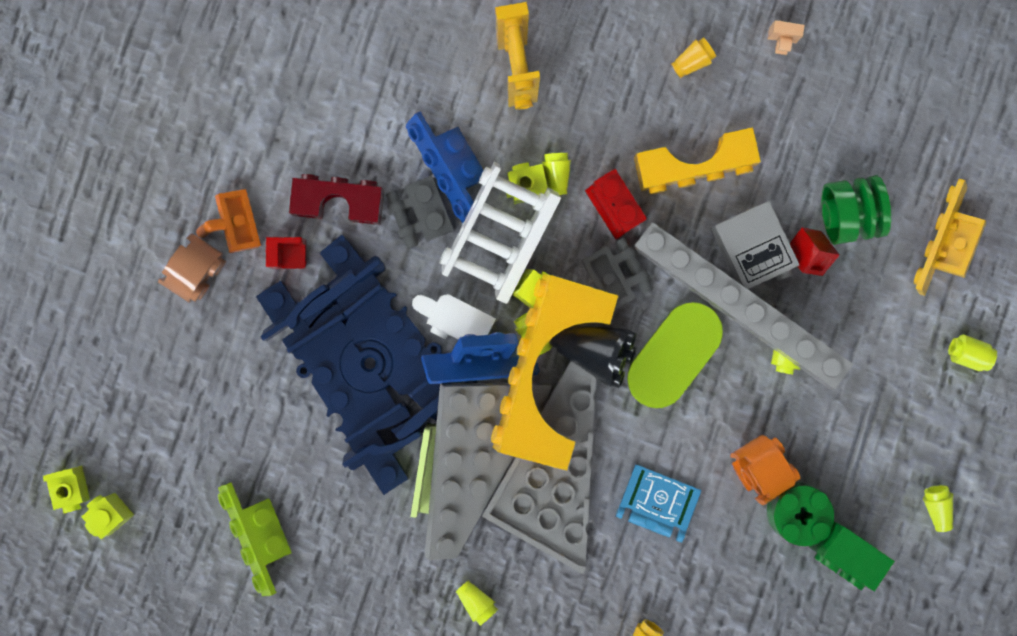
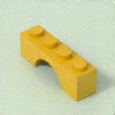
M753 127L723 134L719 138L713 157L699 164H688L679 161L666 147L639 152L634 156L641 192L649 190L650 195L667 191L666 186L678 184V188L689 187L696 184V179L705 177L707 182L725 178L724 173L735 171L736 175L753 172V167L761 162Z

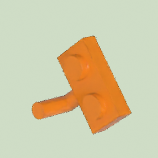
M242 189L217 194L215 199L220 218L203 223L196 230L197 236L205 238L214 231L224 230L229 253L260 247L261 243L247 190Z

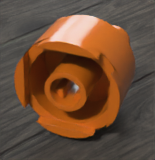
M765 435L758 436L730 454V458H736L732 465L740 481L748 492L752 489L755 490L759 496L754 499L761 505L767 504L794 487L796 481L800 479L797 469L791 463L788 464L783 456L785 449L782 443L776 437L770 440Z

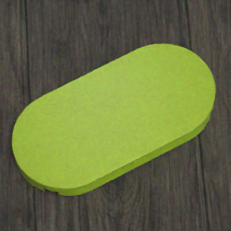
M694 302L677 306L667 315L631 362L627 373L630 393L639 403L650 408H664L672 405L682 396L718 349L723 334L721 321L711 308Z

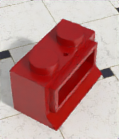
M616 169L594 181L585 190L615 240L647 220Z

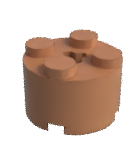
M193 233L186 238L191 243L186 248L180 245L162 271V274L167 277L159 278L158 283L188 303L192 300L196 302L204 297L210 288V285L206 282L210 276H217L227 262L222 259V252Z

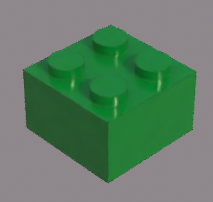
M835 521L826 540L809 546L810 549L816 552L814 558L836 574L841 569L838 575L861 591L866 586L875 592L895 562Z

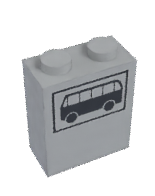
M770 201L710 228L734 280L752 293L767 287L765 281L775 277L778 282L793 275L792 269L799 266Z

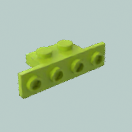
M232 482L218 487L220 492L218 494L219 503L229 514L231 519L229 527L235 538H239L242 546L240 550L241 557L247 566L250 565L254 575L252 583L255 590L261 593L263 597L276 594L277 592L266 565L292 552L270 498L242 509Z

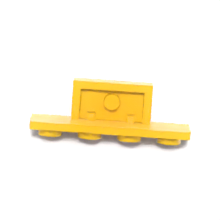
M959 178L956 186L952 185L946 198V202L949 205L945 214L940 213L935 226V230H938L935 240H930L925 250L926 263L924 268L919 267L916 272L914 284L917 285L916 290L920 295H926L935 269L965 278L984 231L986 220L958 212L968 188L966 181Z

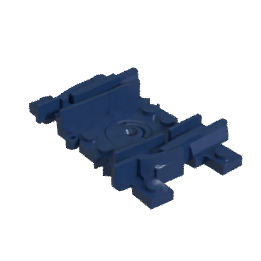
M341 235L319 252L337 275L327 285L323 284L298 303H296L281 280L256 296L273 323L263 330L260 337L263 341H268L288 327L293 329L294 332L283 338L282 341L289 354L292 353L296 359L304 361L303 364L297 367V375L301 378H308L313 375L311 383L328 408L326 416L330 417L332 414L338 413L343 418L342 425L335 430L345 434L346 438L344 440L350 445L352 450L343 456L342 465L344 468L348 466L350 470H356L360 466L365 465L383 495L409 479L394 453L423 435L424 432L420 426L429 417L437 422L440 384L428 383L421 357L422 355L441 354L442 347L436 342L430 343L427 348L425 347L426 338L407 316L408 307L404 306L399 311L392 309L391 301L397 297V294L388 292L377 278L386 270L384 262L378 256H373L367 262H364L344 235ZM433 346L437 347L436 353L431 352ZM367 358L375 360L376 365L373 369H368L365 366ZM304 367L307 369L306 374L302 373V368ZM466 381L464 383H478V381ZM391 385L399 395L408 394L422 410L413 416L404 401L398 405L396 404L387 387ZM408 419L405 423L391 429L399 441L387 444L379 430L389 428Z

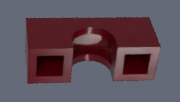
M301 174V178H292L289 214L296 217L323 219L324 207L327 202L333 198H343L347 200L349 205L348 220L353 223L381 225L384 189L378 187V182L371 180H360L359 185L349 184V179L342 177H331L330 181H320L317 175Z

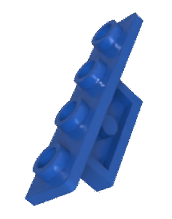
M419 111L405 125L408 135L417 145L424 163L431 169L440 190L445 193L452 205L454 214L463 224L474 203L466 189L479 183L484 170L459 127L435 137L421 111Z
M496 332L490 335L479 336L467 334L458 339L451 353L422 355L421 360L429 384L508 378L512 367H516L519 355H517L516 347L519 342L516 333L503 334L502 332ZM537 360L534 366L532 376H535L540 372Z

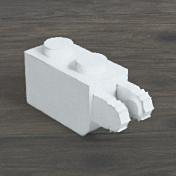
M421 294L412 299L413 309L429 318L427 324L432 326L430 332L445 340L448 335L456 339L467 334H475L476 336L489 335L496 321V318L449 294L440 296L438 302Z

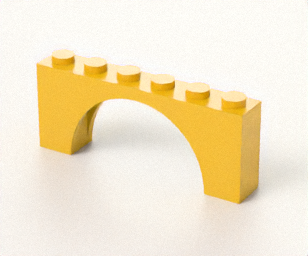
M543 274L542 279H538L535 285L534 296H536L534 307L529 309L526 316L525 325L528 328L525 338L522 337L517 346L518 362L516 367L513 366L510 371L508 384L511 386L508 396H504L501 401L499 411L502 416L499 426L496 425L492 431L491 443H493L492 448L499 453L567 471L575 441L555 432L540 415L532 392L534 366L544 346L564 329L590 322L610 325L618 295L553 275Z

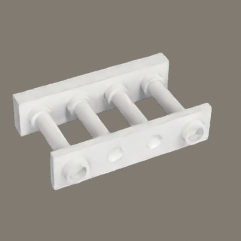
M493 162L491 168L486 166L479 179V183L482 186L451 249L445 248L439 263L442 264V275L448 277L452 267H456L492 284L493 288L496 289V299L507 304L561 197L558 192L548 187L544 194L539 193L538 195L498 176L501 170L500 164ZM492 187L532 205L536 211L531 221L520 220L485 203ZM479 213L520 232L519 236L522 238L518 246L510 248L472 230ZM465 241L472 242L506 258V262L509 264L505 272L497 274L458 256Z

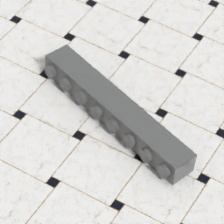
M652 222L635 244V249L638 253L831 391L837 388L854 365Z

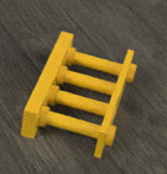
M527 2L495 7L498 50L505 49V52L509 53L512 76H508V106H515L516 110L531 108L533 103L538 101L540 73L539 71H528L524 49L528 39L529 12Z

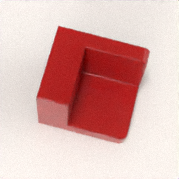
M802 227L789 243L799 263L798 268L802 273L823 276L840 255L825 234L819 230Z
M266 237V267L270 269H305L306 239L302 237Z

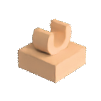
M775 20L769 27L767 38L777 41L775 54L787 55L791 51L792 43L796 44L803 37L805 25Z

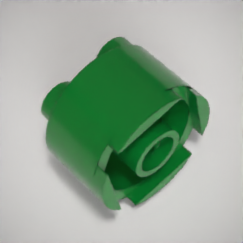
M796 482L794 487L768 502L767 518L770 526L780 537L791 544L806 547L818 544L829 537L834 524V509L826 494L810 485ZM801 509H803L805 514L799 520L795 517V514L800 513Z

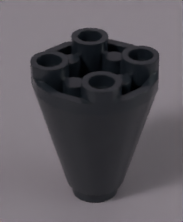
M574 325L556 334L552 338L551 346L557 348V352L605 385L620 388L625 377V372L623 371L625 363L631 364L636 352V347H633L637 333L622 328Z

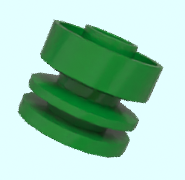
M874 175L867 177L866 180L863 177L857 178L852 186L847 180L824 184L821 195L822 217L826 233L833 245L855 242L859 234L864 240L872 239L874 236L876 238L888 236L891 228V206L886 186L881 177Z

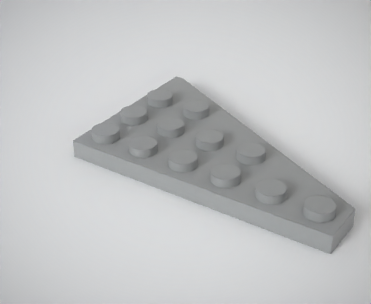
M570 361L540 413L544 421L555 432L575 441L568 470L515 457L482 517L583 574L586 570L596 378Z
M532 382L533 398L538 411L541 410L551 392L552 385L547 382ZM508 383L440 384L425 557L428 560L454 559L458 557L514 457L497 452L492 448L493 443H491L492 431L496 425L499 426L502 416L499 411L501 401L504 396H508L511 386Z

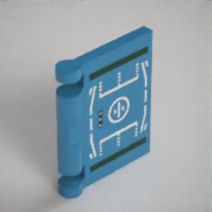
M635 464L615 517L621 519L625 508H629L632 511L628 522L668 538L672 534L673 527H677L679 531L676 541L682 543L702 490Z

